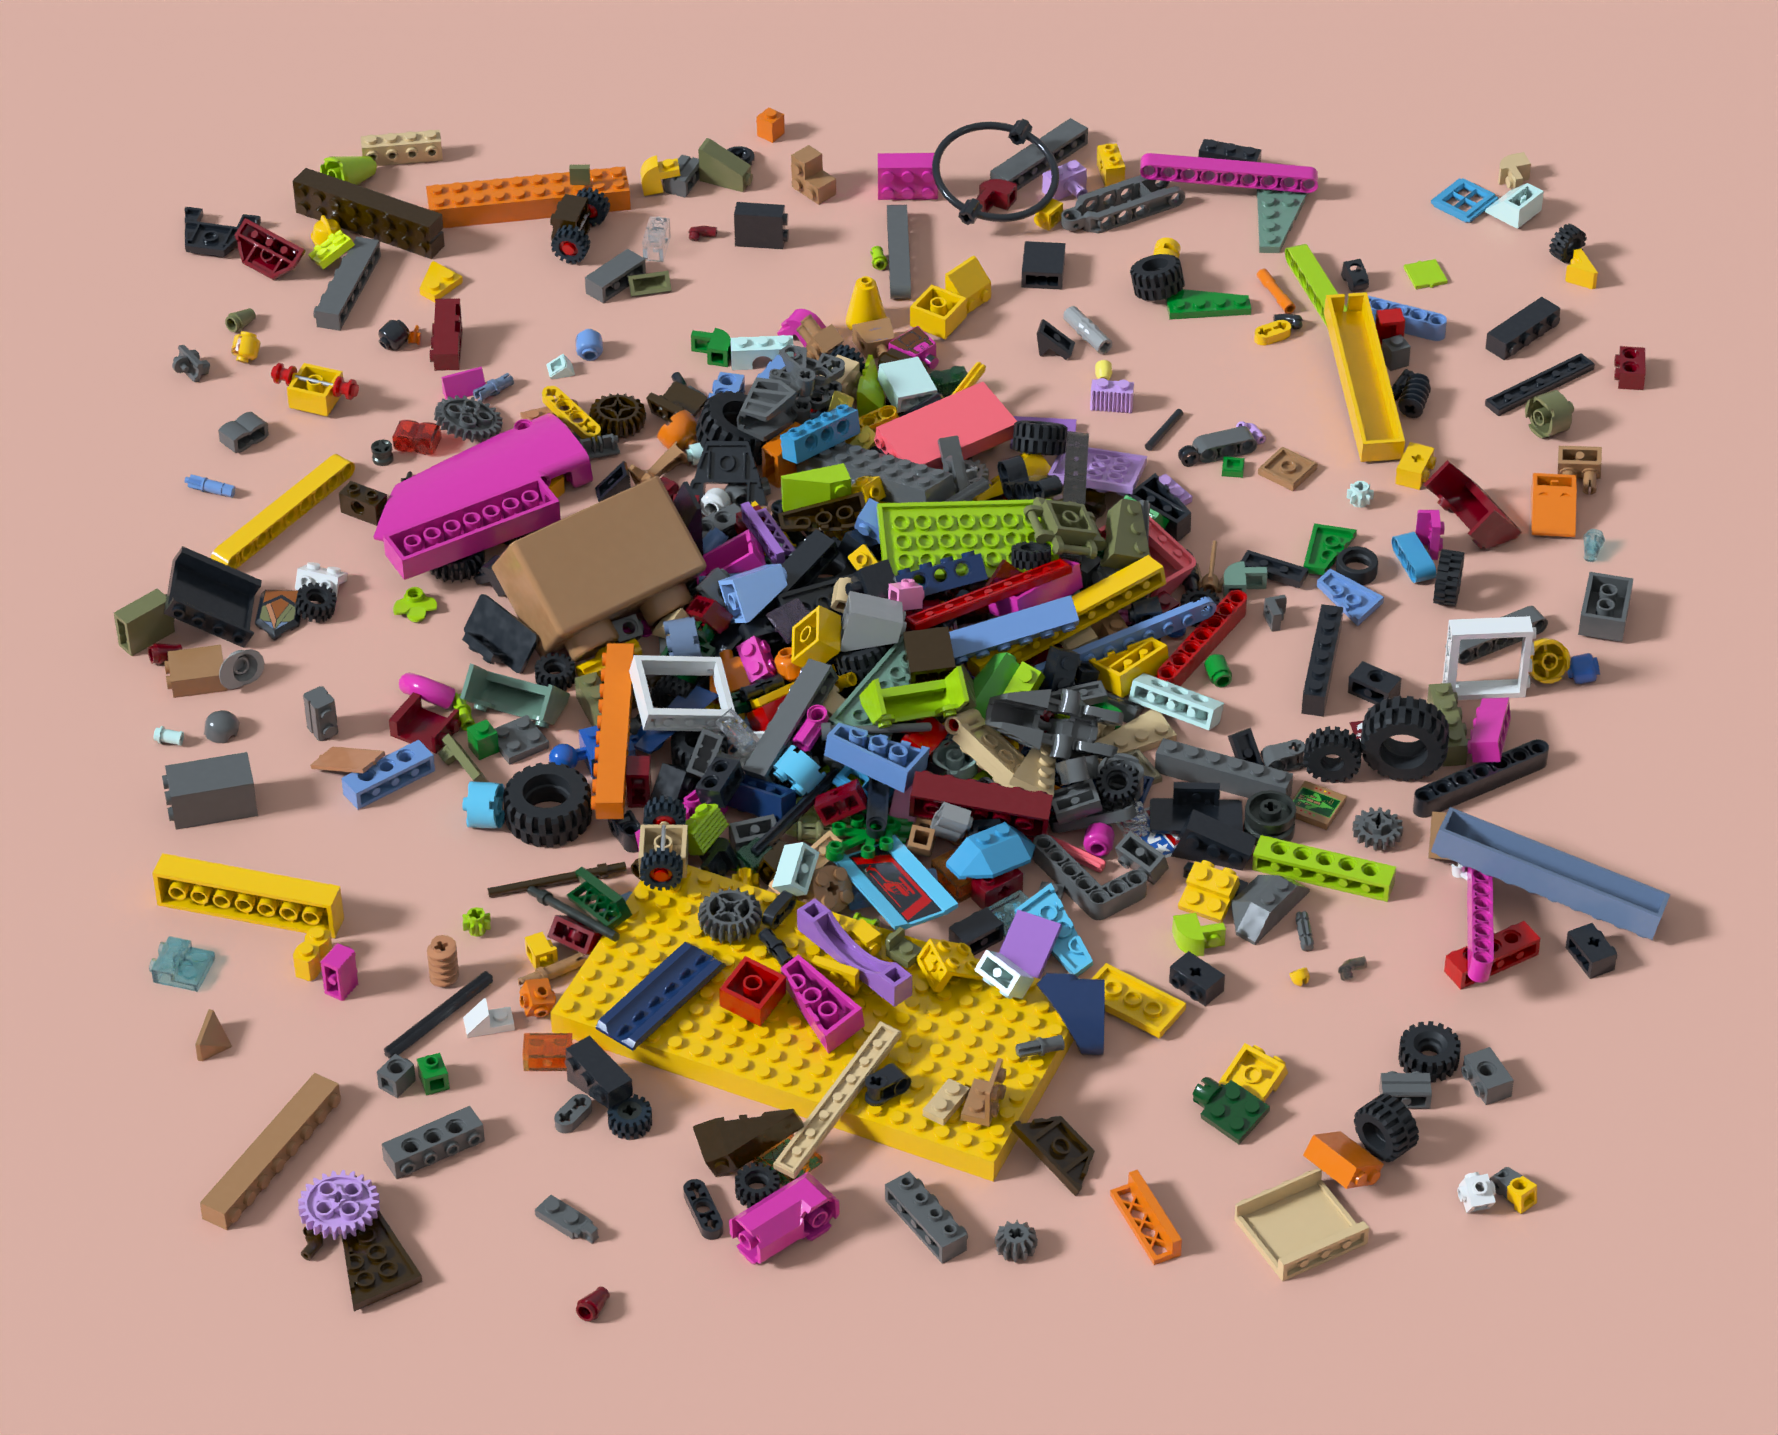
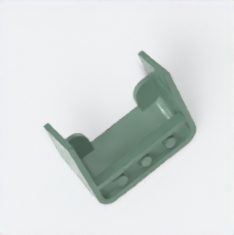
M470 663L460 698L474 704V709L486 712L487 708L519 717L528 715L531 720L536 721L535 725L548 728L549 725H554L568 703L570 693L553 685L546 687L490 672Z

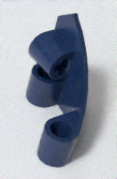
M1046 973L1037 983V986L1063 1020L1079 1052L1082 1055H1103L1105 980L1079 979L1073 974Z

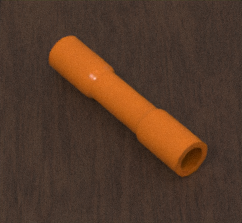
M1259 270L1257 278L1271 292L1283 311L1289 314L1294 312L1295 304L1284 294L1268 270Z

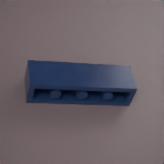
M744 774V780L728 803L729 807L736 808L740 812L754 814L756 817L774 814L776 822H778L796 805V790Z

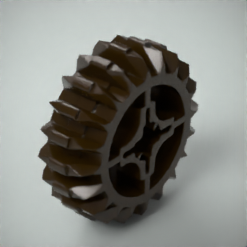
M609 393L607 397L601 396V399H595V403L591 405L589 416L599 424L601 436L607 433V435L613 434L617 435L618 438L624 437L626 439L628 435L634 436L635 433H640V430L644 428L646 420L644 404L640 402V399H635L634 396L628 397L626 393L624 395H619L618 393L612 395Z

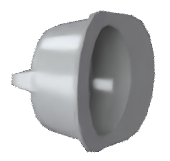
M253 649L237 650L231 653L222 663L219 671L221 684L225 688L236 689L256 681L264 670L263 656Z

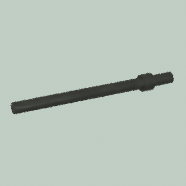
M534 886L528 888V894L537 898L539 903L557 909L614 942L619 940L620 934L554 898L552 893L540 890Z

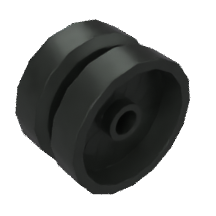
M1273 790L1255 793L1247 800L1244 832L1257 837L1254 845L1257 846L1260 835L1289 842L1293 839L1295 833L1294 821L1296 819L1294 801L1286 794Z

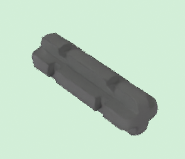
M1299 911L1296 913L1295 919L1298 925L1297 930L1299 940L1301 941V949L1303 951H1311L1314 948V940L1309 915L1306 911Z

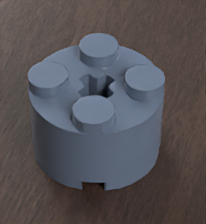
M695 617L663 622L665 635L670 634L666 636L668 651H673L669 653V656L702 657Z

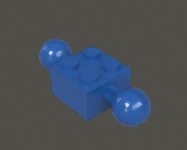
M597 726L580 729V748L574 749L568 744L556 745L549 754V762H555L556 765H561L562 763L568 765L569 769L576 767L578 761L585 760L592 779H597V777H594L593 767L594 763H598V761H595V747H599V745H596V731H600ZM643 726L639 728L636 735L630 736L628 756H636L635 744L648 731L643 730ZM664 742L660 744L655 751L659 750L663 746Z

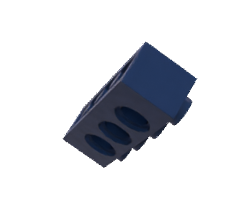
M974 550L962 553V558L954 560L953 556L940 559L941 564L932 566V562L918 565L919 570L912 572L910 568L898 570V575L895 576L897 583L901 582L902 579H913L916 575L923 578L922 586L925 596L988 578L981 553L975 554ZM958 564L965 566L966 573L964 576H959L956 573V566ZM938 569L942 570L945 574L942 582H938L934 577Z

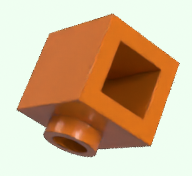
M768 107L757 116V136L773 143L785 133L783 113Z

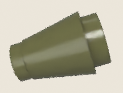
M251 308L230 313L225 319L226 327L231 332H240L256 318V314Z

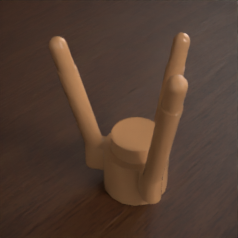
M1216 540L1212 544L1209 573L1203 578L1197 563L1200 577L1198 588L1199 590L1204 588L1205 592L1209 589L1211 594L1213 592L1216 594L1217 592H1222L1224 574L1220 581L1213 574L1217 549Z

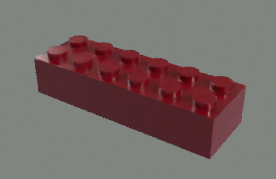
M915 771L910 795L909 816L932 820L936 811L940 809L944 802L970 810V816L973 817V820L1000 819L1001 823H1008L1021 831L1026 837L1035 838L1037 835L1047 834L1053 795L1044 791H1028L1021 787H1005L999 783L988 784L979 782L976 779L965 780L956 778L953 775L942 776L933 774L930 771Z

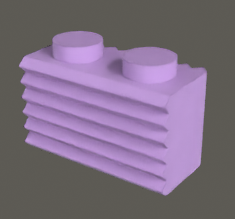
M1104 378L1092 379L1091 411L1132 413L1134 382H1128L1127 380L1109 381Z

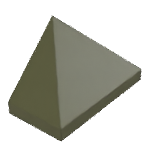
M669 271L628 276L631 297L672 291Z

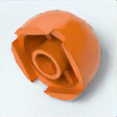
M687 410L679 411L670 418L672 422L668 426L664 424L661 427L657 436L658 440L667 449L677 441L676 446L684 451L688 449V445L697 443L696 425L698 421Z

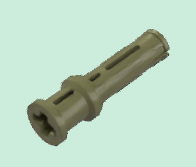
M797 820V841H801V839H816L818 841L829 830L832 832V825L824 827L821 821L802 823L801 820ZM843 835V836H837V837H838L839 839H850V838H853L854 836H844V835Z

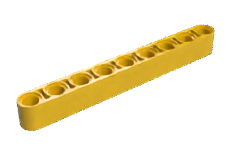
M333 454L216 547L211 555V559L237 569L347 481L354 473L355 464L338 454Z

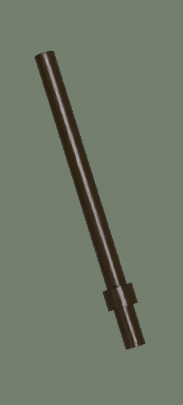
M625 862L610 865L606 863L597 864V867L586 869L595 877L599 876V878L609 877V874L627 871ZM575 871L490 887L487 888L488 896L493 897L528 890L530 886L540 888L579 879Z

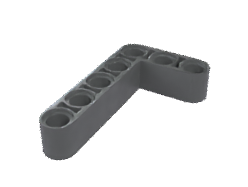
M1040 834L1033 840L1035 844L1033 852L1034 862L1056 884L1065 885L1064 892L1094 920L1106 919L1141 901L1147 895V875L1142 870L1129 871L1101 886L1050 835Z

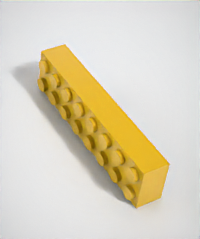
M163 853L152 872L158 906L307 933L312 927L319 926L330 930L331 938L334 939L344 920L341 888L337 885Z

